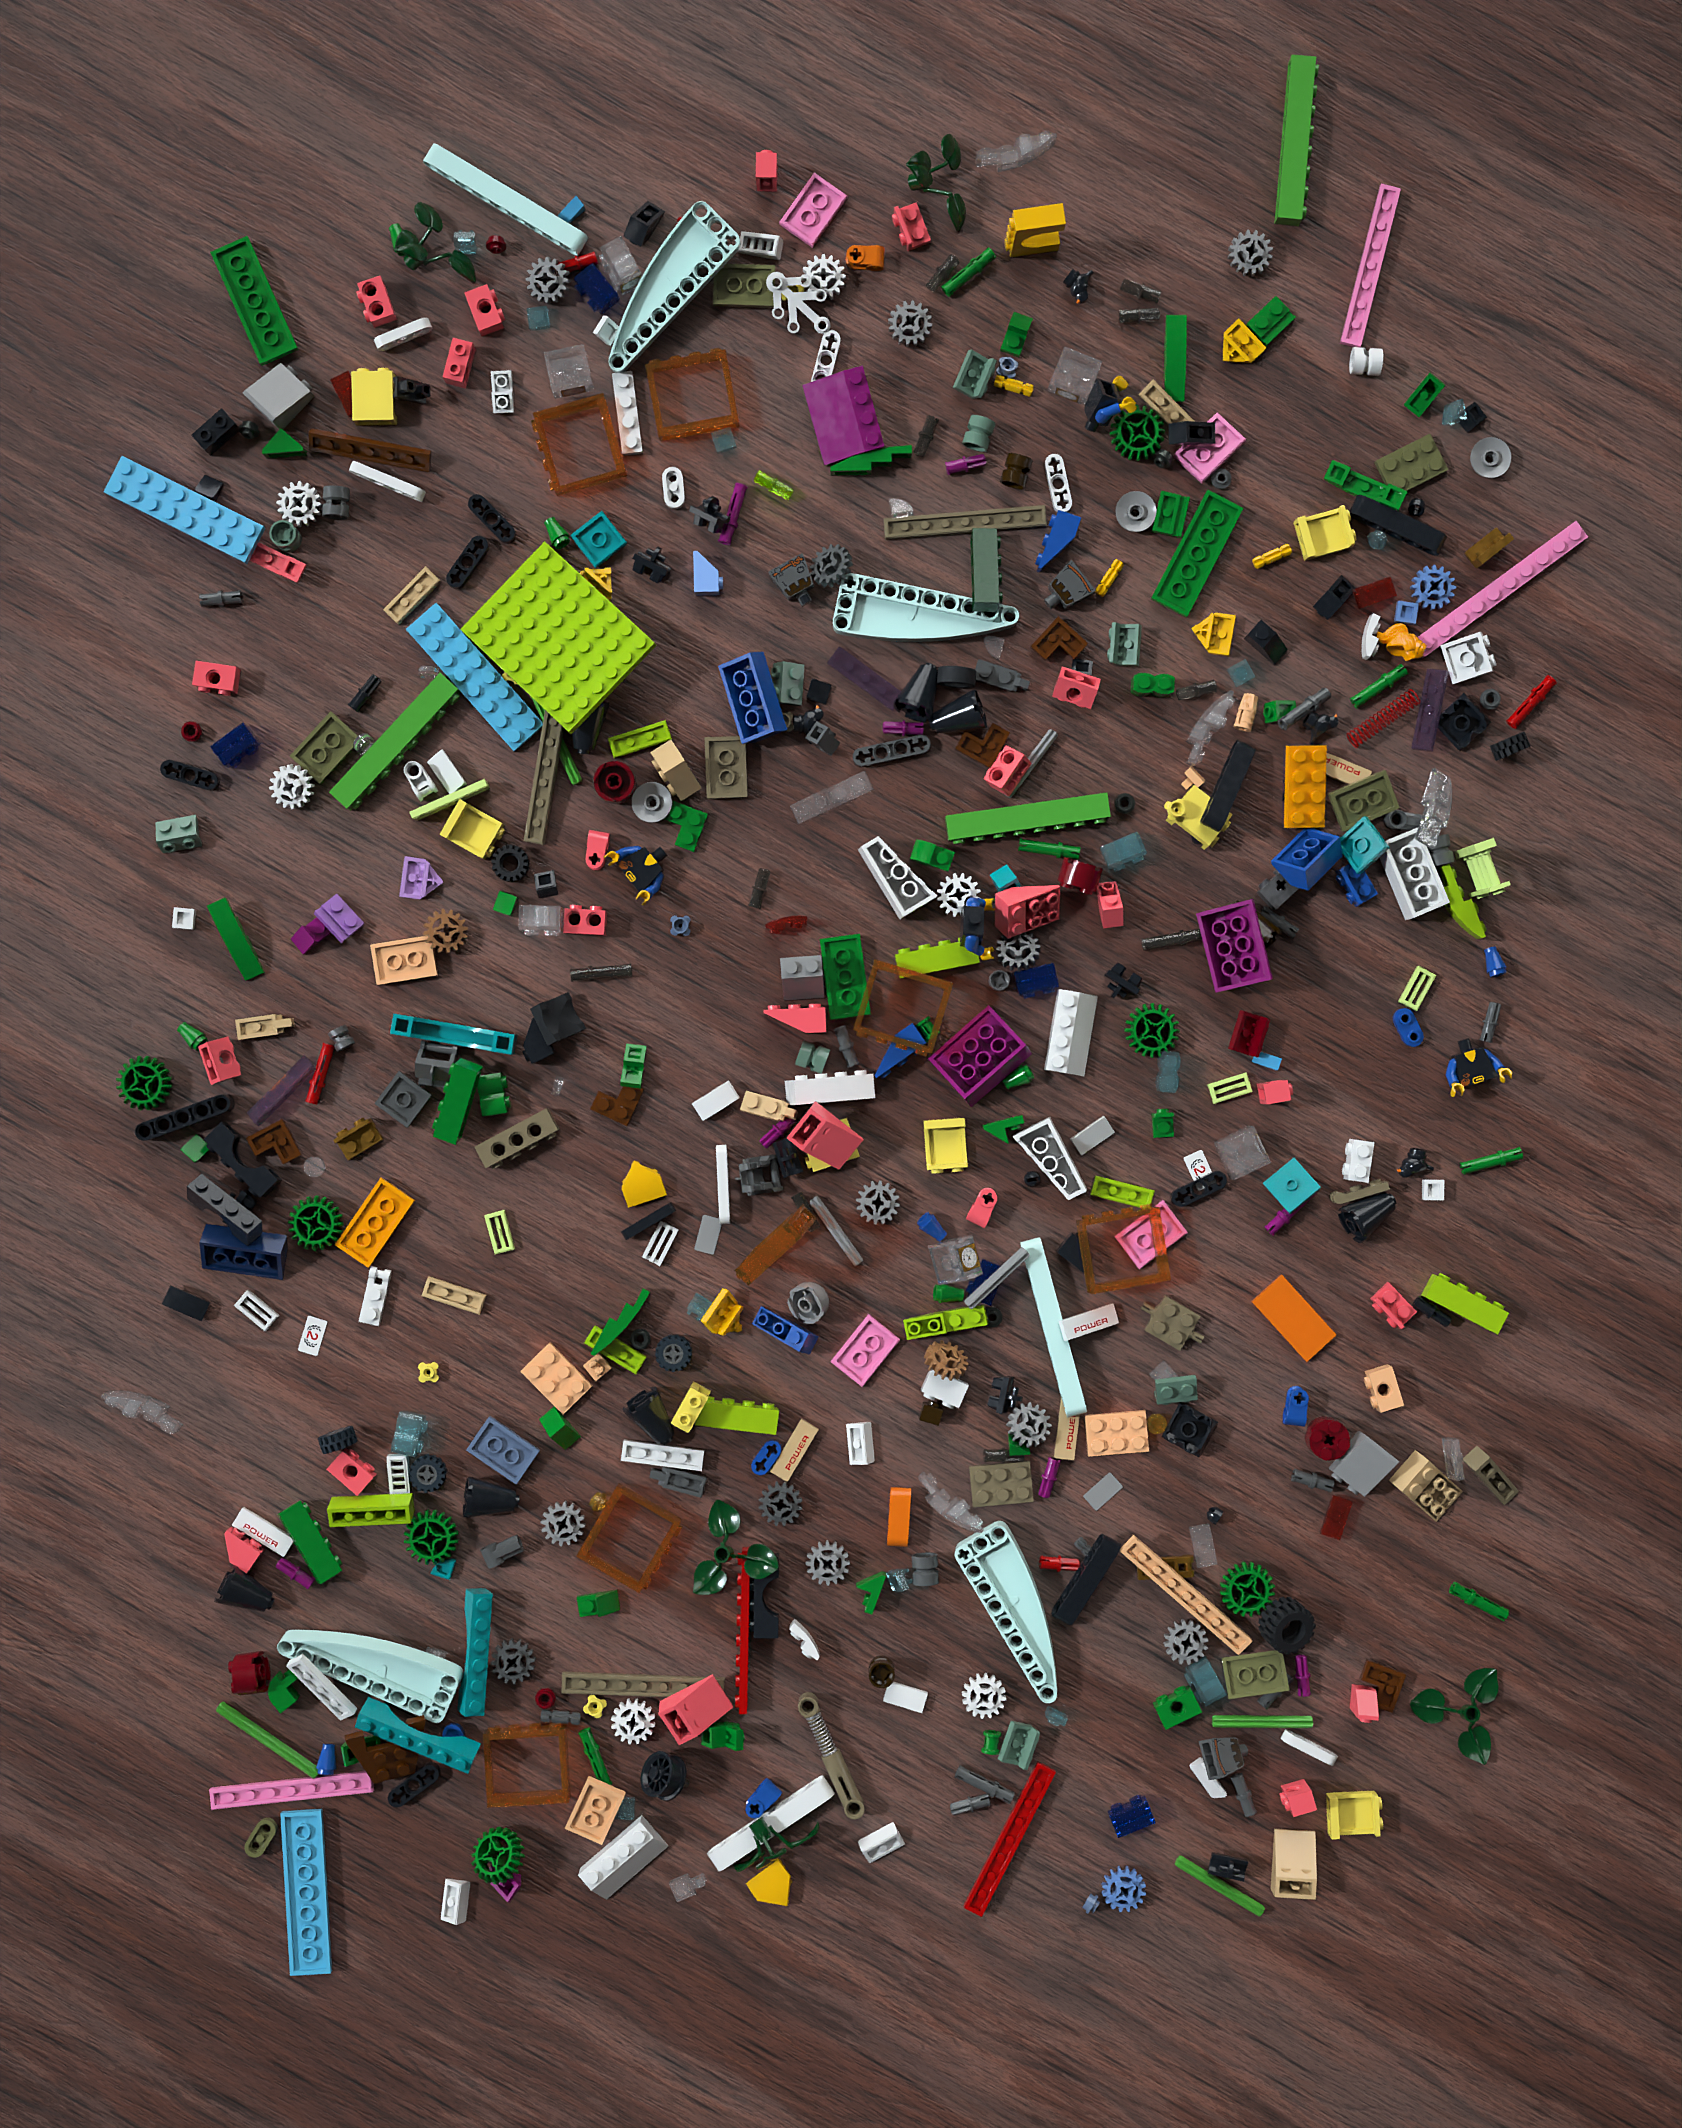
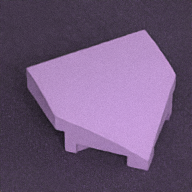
M404 857L399 897L420 900L443 883L426 859Z

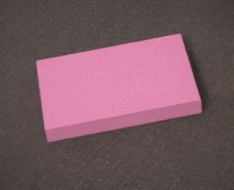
M814 173L780 220L779 225L813 248L848 196Z
M1218 413L1208 421L1215 423V444L1183 445L1173 454V457L1201 484L1246 442V439Z
M1162 1200L1114 1237L1138 1269H1140L1188 1232L1164 1200Z
M868 1314L833 1357L831 1363L863 1387L897 1345L900 1338Z

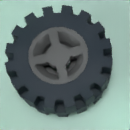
M677 1334L665 1336L656 1347V1361L666 1371H680L689 1364L692 1357V1347L683 1336Z
M353 1426L340 1428L318 1438L323 1454L338 1451L358 1442Z
M426 1454L417 1458L409 1471L410 1482L412 1481V1486L416 1487L418 1491H424L423 1493L434 1492L440 1488L447 1477L445 1462H442V1459L436 1457V1455Z

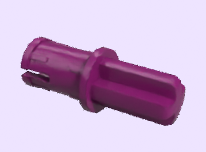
M984 454L967 458L962 456V459L945 462L947 475L961 471L968 472L970 469L985 466L986 458Z
M902 720V722L885 721L883 722L882 730L884 734H902V736H905V734L923 735V722H905V720Z
M785 1117L784 1121L778 1122L775 1126L772 1125L773 1128L760 1139V1143L766 1149L769 1148L778 1138H783V1134L796 1124V1121Z
M1048 1457L1045 1472L1041 1475L1043 1479L1038 1493L1039 1496L1043 1498L1050 1497L1054 1481H1057L1056 1475L1061 1463L1060 1459Z
M281 1558L276 1564V1568L291 1577V1581L295 1580L306 1589H309L315 1578L301 1570V1566L297 1567L285 1558Z
M1304 1654L1296 1655V1674L1294 1677L1297 1679L1298 1696H1302L1303 1693V1697L1311 1695L1309 1683L1311 1674L1308 1673L1307 1656Z

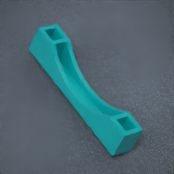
M394 1013L390 1034L510 1055L515 1053L518 1036L516 1034Z
M486 1588L466 1589L464 1609L467 1628V1651L464 1675L459 1688L457 1709L464 1717L484 1716L493 1598V1593Z
M370 1697L367 1698L359 1712L355 1728L466 1774L469 1773L481 1746V1743L464 1736L440 1737L420 1732L401 1721L387 1704Z

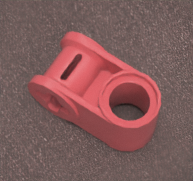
M589 830L585 860L591 870L598 871L604 867L606 860L604 856L608 851L610 833ZM597 856L600 862H596V865H593L590 860Z
M984 1188L979 1192L966 1220L982 1228L986 1227L997 1202L996 1192L992 1188ZM988 1193H991V1197L993 1198V1200H988L987 1202H984L985 1199L983 1195H988Z

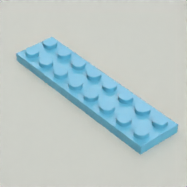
M121 456L104 490V493L246 564H248L266 529L264 526L124 456Z
M437 603L432 605L406 628L409 634L514 752L542 728V721Z
M323 1809L282 1811L280 1815L290 1976L331 1974L332 1958Z

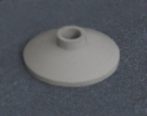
M1495 437L1484 438L1477 442L1471 451V465L1474 471L1482 477H1499L1510 466V449L1501 439ZM1487 456L1492 458L1491 463L1486 461Z
M1140 491L1126 493L1120 498L1116 506L1117 521L1124 529L1130 532H1141L1148 529L1156 517V506L1153 499ZM1137 510L1139 515L1134 517L1131 512Z
M647 782L639 786L634 792L632 808L636 816L648 823L659 822L670 813L672 797L668 789L662 784ZM652 800L657 802L654 807L650 806V801Z

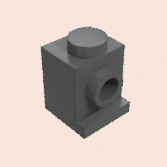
M817 721L805 737L815 747L832 756L840 744L834 738L836 734L829 727Z

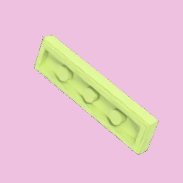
M483 779L410 811L411 817L418 821L457 804L459 799L463 801L490 788L488 782Z

